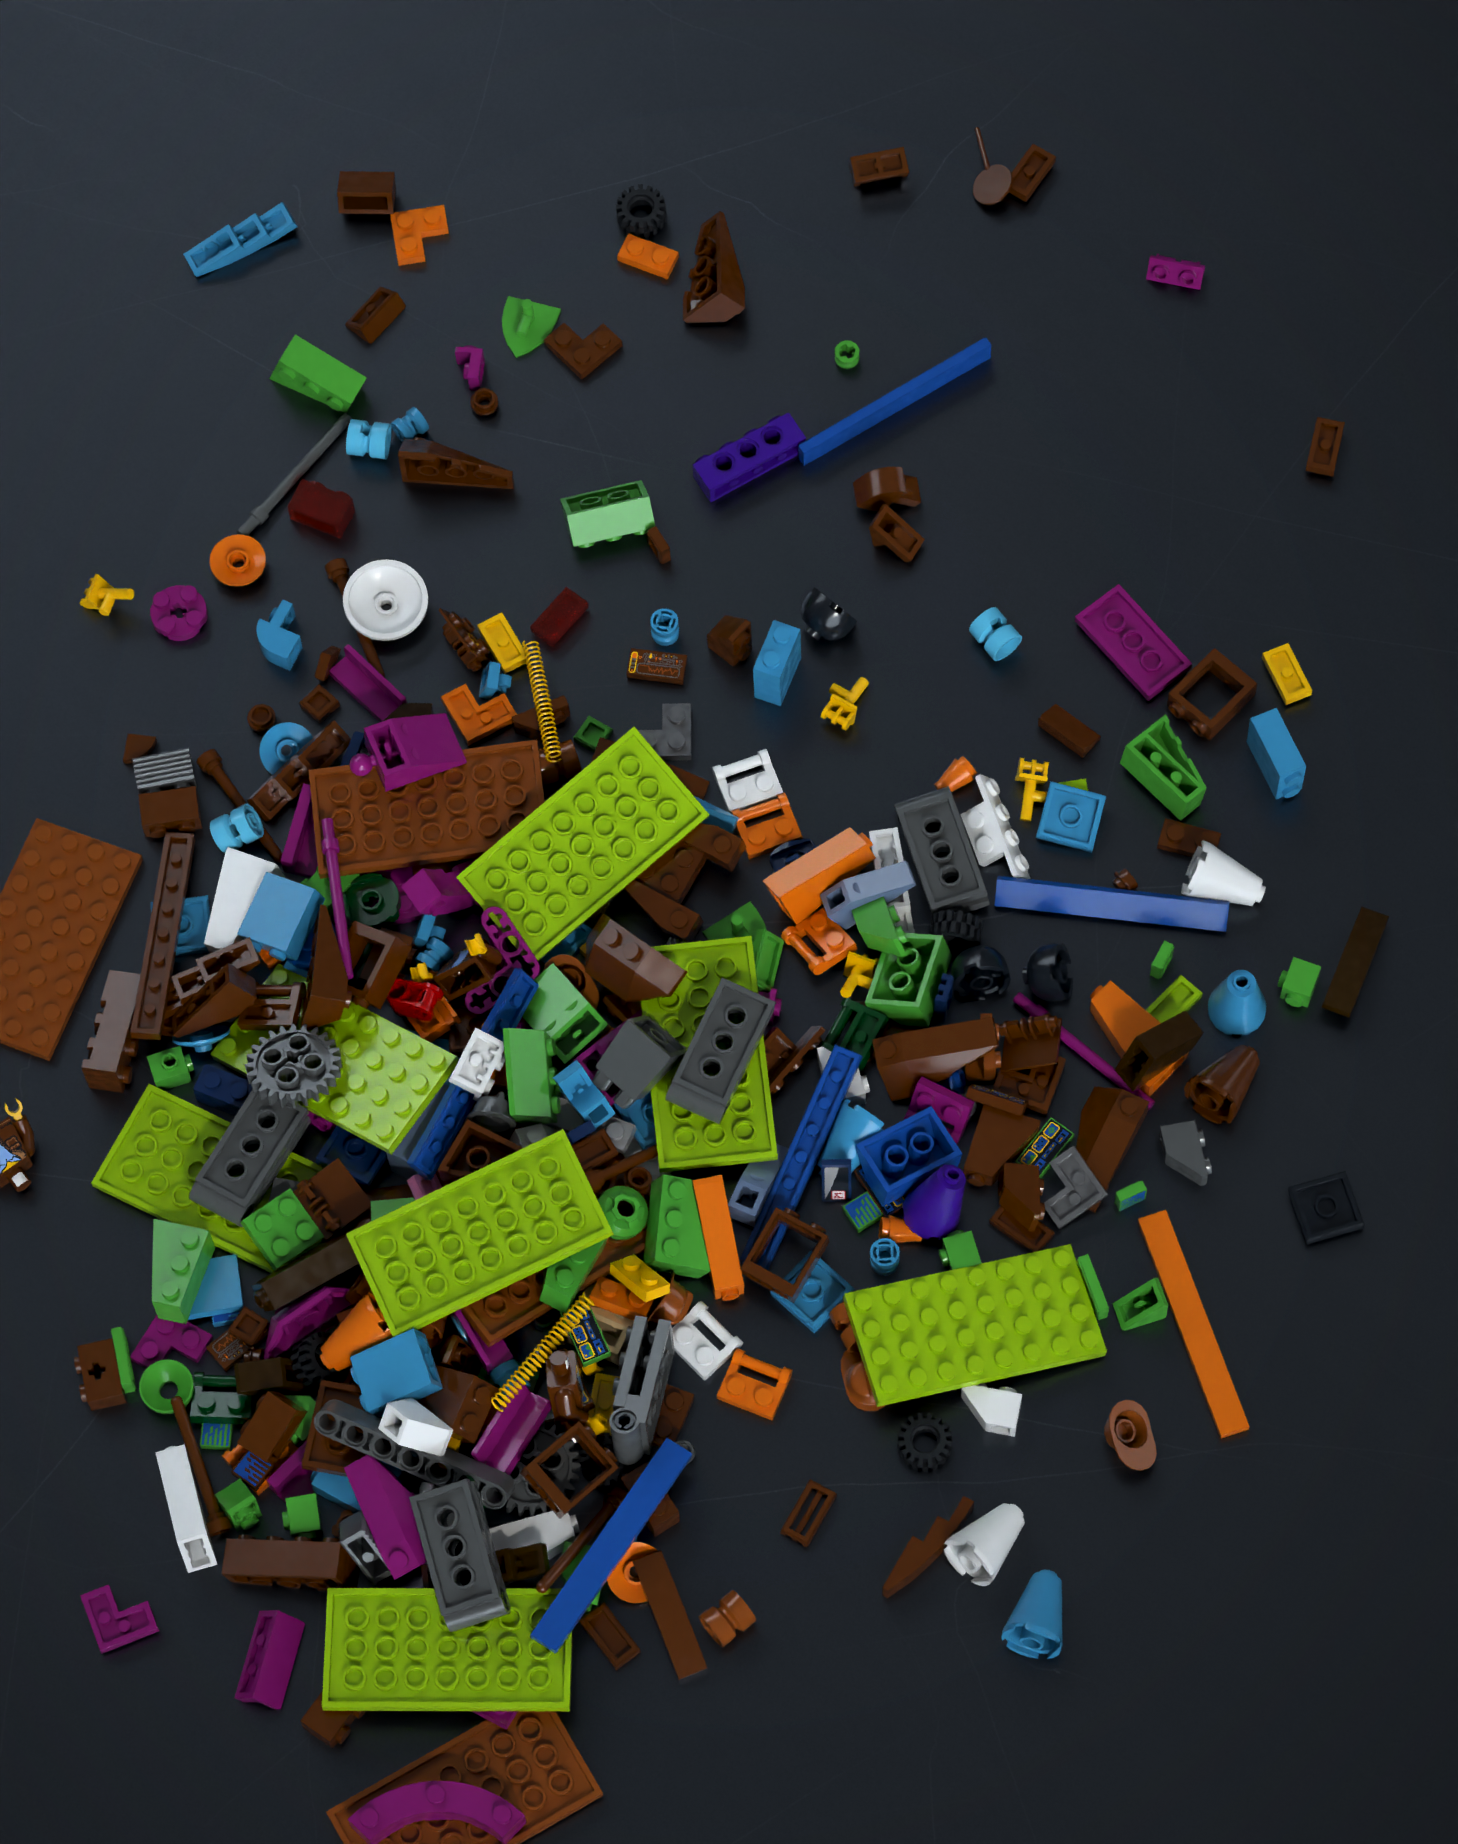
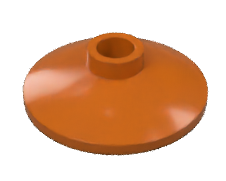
M241 534L231 535L220 540L212 549L209 561L213 575L223 584L234 587L245 586L257 580L263 573L266 565L265 551L262 545L250 536ZM238 562L244 563L241 567H234Z
M633 1542L607 1579L611 1591L621 1600L629 1603H643L647 1601L638 1576H631L630 1569L634 1566L633 1560L658 1551L653 1546L643 1542Z

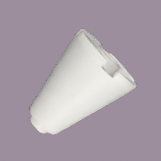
M1202 840V847H1197L1185 874L1190 878L1189 884H1182L1181 893L1190 897L1230 901V903L1253 906L1255 901L1260 903L1266 889L1262 885L1263 879L1210 842Z
M1002 1503L949 1537L944 1543L947 1544L944 1553L956 1571L962 1576L967 1572L974 1577L971 1582L976 1585H990L1025 1524L1021 1509L1014 1504Z

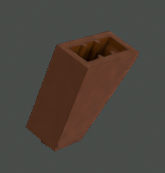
M984 1104L963 1169L967 1181L975 1186H992L998 1180L1004 1162L1013 1163L1038 1134L1041 1120L1024 1115L1019 1116Z

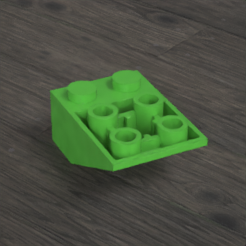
M552 963L534 979L539 987L522 1017L534 1030H544L550 1038L554 1039L556 1055L566 1066H569L575 1058L596 1043L612 1027L555 964Z

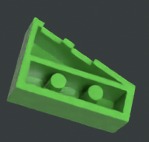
M295 334L269 379L322 402L336 411L346 413L367 377Z
M1165 714L1125 746L1120 764L1181 821L1201 805L1207 787L1191 758H1187L1181 747L1182 742L1173 733L1169 725L1170 721Z
M663 1174L651 1183L643 1262L655 1271L665 1273L674 1271L676 1275L699 1279L711 1270L692 1180Z
M153 1219L152 1303L159 1319L187 1324L197 1293L215 1250L209 1230Z
M608 1238L544 1268L539 1301L562 1313H567V1310L570 1308L604 1249Z

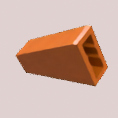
M849 827L763 880V883L779 908L797 925L823 904L820 894L843 879L856 876L876 858L870 849L873 844L863 832L858 835Z
M1111 980L1104 987L1099 985L1090 995V1012L1121 1059L1138 1035L1161 1024ZM1189 1052L1141 1086L1140 1089L1150 1097L1188 1058Z
M722 1175L693 1180V1189L711 1270L709 1276L714 1298H722L723 1301L734 1300L740 1294H744V1281L742 1271L740 1270L741 1266Z

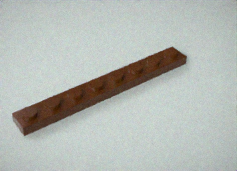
M165 833L130 1031L132 1038L161 1040L195 846L194 834Z

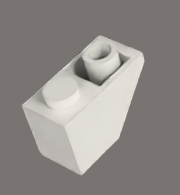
M985 1383L961 1389V1398L985 1431L1015 1437L1022 1394L1009 1387H1000L999 1390L988 1388Z
M414 1398L387 1403L378 1427L380 1431L398 1445L437 1456L445 1454L453 1432L450 1426Z

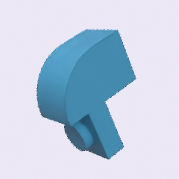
M282 599L279 607H275L272 610L269 622L259 618L256 632L264 657L271 663L290 671L303 647L300 635L288 631L295 618L293 603Z
M577 1060L553 1077L561 1093L584 1122L591 1120L594 1127L597 1128L616 1114L605 1096L594 1085Z

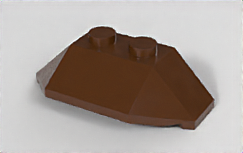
M604 913L587 936L585 973L628 1003L658 997H670L687 974V971Z

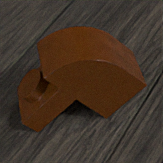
M892 466L874 469L853 482L858 508L878 512L883 504L888 506L892 502L911 507L921 503L917 477L904 475L902 467Z

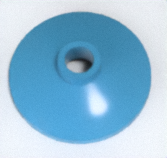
M283 722L274 725L264 734L260 742L259 755L263 766L273 775L306 745L313 736L306 728L296 723ZM284 745H288L291 749L290 753L286 756L281 753V748Z
M215 1024L180 1038L172 1036V1042L180 1046L194 1047L195 1052L212 1050L213 1043L222 1040L230 1034V1027Z

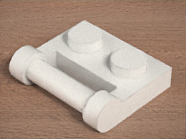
M767 749L758 751L757 755L722 767L720 764L712 767L714 778L729 813L738 808L741 811L777 798L776 795L783 793ZM761 765L764 770L731 783L726 781V777Z
M700 1301L682 1321L672 1328L675 1352L705 1381L732 1357L736 1348L740 1349L744 1342L738 1336L733 1337L707 1311L709 1307L703 1301ZM700 1319L726 1346L719 1351L693 1325L696 1321Z

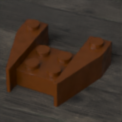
M701 823L623 890L664 934L674 939L693 942L703 924V920L700 914L686 908L681 903L707 859L732 872L746 845L743 839L719 826Z

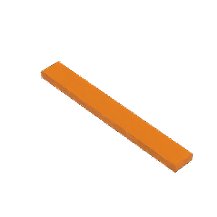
M1163 1210L1138 1218V1225L1220 1439L1249 1430V1423L1167 1211Z

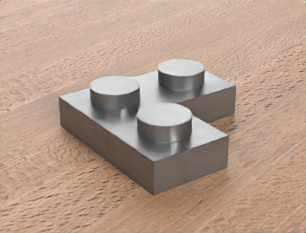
M691 703L662 704V730H638L639 733L663 761L691 760Z
M1075 1146L1070 1147L1049 1162L1066 1186L1044 1202L1045 1210L1059 1229L1108 1196V1193Z

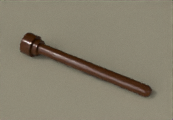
M337 558L329 561L324 568L328 578L337 583L343 598L344 589L348 582L347 578L349 577V567L344 558ZM356 630L368 663L385 678L384 670L371 638L362 635Z
M210 749L200 755L196 763L203 772L213 775L234 806L237 808L247 804L223 771L222 758L217 751ZM264 828V835L259 840L272 859L280 863L283 853Z
M657 1144L600 1171L598 1169L584 1171L594 1193L601 1190V1186L605 1184V1181L657 1157Z
M174 1396L171 1399V1405L209 1514L207 1517L208 1523H206L209 1536L225 1533L232 1529L231 1522L224 1512H220L183 1400L180 1396Z
M613 1486L605 1494L601 1510L537 1583L536 1590L539 1593H545L611 1515L615 1513L628 1494L625 1490Z

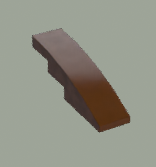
M335 720L332 721L278 769L247 802L265 822L271 820L288 801L293 800L301 792L303 783H310L308 770L328 768L348 747L351 738Z
M250 937L196 959L198 966L171 976L173 983L170 984L165 1019L173 1016L227 963L244 973L249 972L260 964Z
M963 1496L949 1521L940 1516L936 1518L924 1541L914 1536L911 1537L882 1587L883 1596L889 1598L912 1582L940 1556L947 1547V1544H944L945 1541L961 1530L973 1512L974 1501Z
M658 1550L633 1560L637 1576L678 1679L680 1680L707 1669L701 1649L662 1551Z

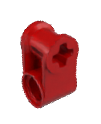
M399 978L395 980L386 999L398 1016L431 1021L434 1016L433 1010L436 1003L442 1000L444 993L434 984Z

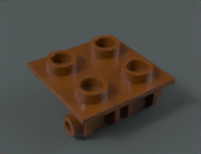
M441 608L439 609V612L447 621L442 627L444 630L443 635L452 645V648L457 650L458 656H461V660L468 669H472L473 672L478 671L482 667L481 662L483 660L494 662L488 654L490 648L481 638L477 639L473 633L475 628L466 617L460 618L454 611L450 613Z
M1049 1013L1043 1016H1031L1028 1018V1022L1026 1018H1021L1020 1023L1018 1020H1006L1003 1024H1000L999 1033L1001 1036H1005L1001 1073L1057 1064L1062 1018L1057 1019L1056 1015L1051 1016Z
M339 1158L308 1181L306 1179L301 1181L297 1185V1189L293 1191L324 1235L325 1240H328L371 1207V1200Z

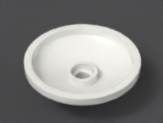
M376 560L363 565L349 578L343 593V607L348 621L359 633L374 640L390 641L410 634L420 625L427 612L428 593L421 576L409 565L396 560ZM389 604L392 607L389 610H383L382 606Z

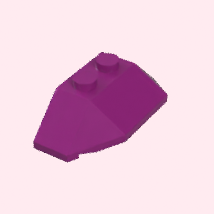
M321 1284L299 1296V1299L293 1303H287L278 1308L274 1316L271 1317L264 1359L290 1358L291 1355L295 1354L292 1352V1348L296 1346L295 1343L316 1332L325 1331L326 1333L339 1323L336 1314L351 1309L357 1304L352 1305L345 1299V1295L351 1287Z

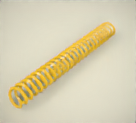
M523 641L522 646L538 724L540 726L543 749L545 750V759L556 763L562 759L549 760L548 757L556 758L562 752L560 751L561 747L558 746L560 742L558 741L559 737H557V728L554 727L556 723L554 722L555 718H553L554 714L552 713L550 694H548L547 680H545L546 676L544 675L543 661H541L539 643L537 641H530L525 644V641ZM536 643V646L527 647L529 644ZM539 657V660L530 661V659ZM541 667V669L531 670L533 668ZM542 672V674L533 675V673ZM541 676H543V678H541V679H537V680L534 679L535 677H541ZM544 681V683L534 684L536 682ZM545 686V688L535 689L536 687ZM546 690L545 693L537 694V692ZM547 695V697L538 698L539 696ZM548 700V702L538 703L540 701ZM547 704L549 705L548 707L539 708L540 706H543V705H547ZM550 709L549 712H541L542 710ZM551 714V716L541 717L543 715ZM552 719V721L542 722L544 720ZM546 724H553L552 726L543 727ZM554 728L553 731H545L546 729ZM555 733V735L545 736L547 734ZM556 738L555 740H552V741H546V740H548V739ZM550 743H557L556 745L547 746ZM551 748H558L557 750L549 751ZM559 752V754L557 755H549L551 753Z
M582 1292V1296L578 1297L579 1300H575V1304L571 1305V1309H568L567 1313L563 1314L560 1322H556V1326L552 1327V1331H549L548 1335L544 1336L545 1339L541 1340V1344H537V1348L533 1349V1353H530L529 1357L525 1358L526 1361L522 1362V1366H518V1370L514 1371V1375H510V1379L506 1380L507 1384H503V1388H499V1392L495 1393V1397H491V1402L498 1411L503 1412L495 1404L494 1399L503 1407H507L504 1401L511 1403V1400L502 1394L501 1390L510 1398L515 1399L513 1393L518 1394L516 1388L522 1390V1386L519 1383L526 1385V1382L517 1376L516 1373H519L525 1380L530 1381L529 1376H534L532 1371L538 1372L534 1365L541 1368V1364L532 1358V1355L541 1363H545L544 1358L549 1359L547 1353H553L550 1348L557 1350L553 1343L559 1346L560 1342L551 1336V1333L560 1341H564L563 1336L568 1337L567 1332H572L570 1327L576 1328L573 1322L579 1324V1320L576 1317L583 1319L582 1314L587 1315L586 1310H591L590 1306H594V1302L585 1296V1292ZM573 1307H576L581 1313L574 1310ZM505 1386H507L513 1393L507 1390Z

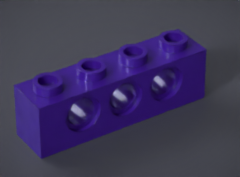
M789 412L782 416H775L759 429H751L735 442H727L713 454L703 455L692 464L693 478L711 503L799 455L798 446L806 441V437ZM769 440L778 441V443L773 445L768 444L766 442ZM745 453L754 454L750 458L743 457L742 455ZM722 466H727L730 469L726 471H721L718 468Z

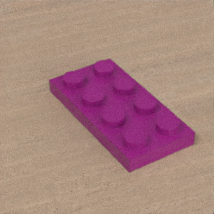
M1119 584L1075 616V622L1147 701L1192 669V663Z

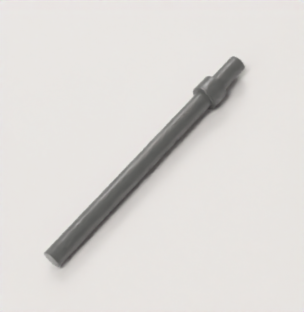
M344 413L260 506L256 505L249 513L250 517L237 530V534L248 536L257 525H262L269 517L268 513L349 425L352 418L348 414Z

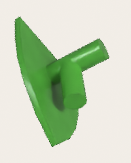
M508 296L502 316V328L507 346L515 358L533 351L544 342V339L552 333L561 312L560 308L532 302L530 299L523 300Z
M750 901L702 931L707 940L752 936V944L754 945L757 930L766 929V926L759 912Z

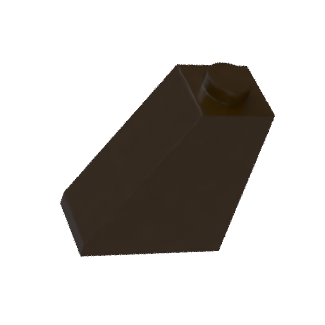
M1183 1011L1138 1035L1116 1066L1115 1071L1132 1091H1135L1191 1051L1204 1032L1190 1015Z

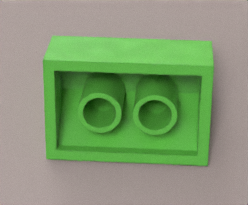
M642 480L560 499L573 547L587 548L593 546L595 542L605 539L609 542L617 541L623 535L631 533L643 535L647 533V530L655 527L650 497Z
M905 933L908 942L903 944L907 955L900 957L885 952L881 953L865 1005L886 1015L889 1019L900 1025L929 1027L934 1013L935 997L938 994L939 984H941L943 973H947L952 954L943 935Z
M503 1028L510 1116L522 1127L540 1123H557V1114L561 1113L559 1096H555L554 1085H557V1083L553 1079L558 1074L556 1067H553L552 1056L556 1055L554 1039L550 1038L544 1030Z

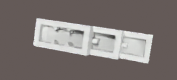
M898 827L869 831V838L873 844L871 851L876 857L873 860L874 870L903 862ZM907 890L887 904L889 907L894 905L901 921L896 923L897 927L902 926L905 933H915Z

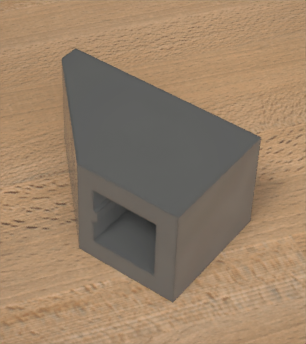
M1195 1120L1160 1126L1159 1140L1165 1164L1198 1185H1206L1208 1174H1212L1209 1157H1204L1202 1147L1205 1146L1203 1130H1197Z

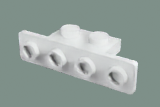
M979 774L975 779L984 801L960 814L978 863L985 867L1005 856L1014 878L1030 879L1028 873L1029 864L1019 850V838L1016 832L1011 829L1008 821L1010 814L998 795L1000 794V788L994 779Z

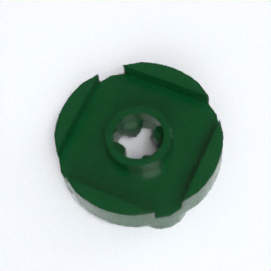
M368 873L356 878L351 883L352 887L348 890L347 894L346 892L344 893L345 915L351 923L357 921L379 930L381 927L384 928L390 923L395 922L400 916L401 894L395 883L381 874ZM370 897L379 900L373 907L365 906V904L369 903Z

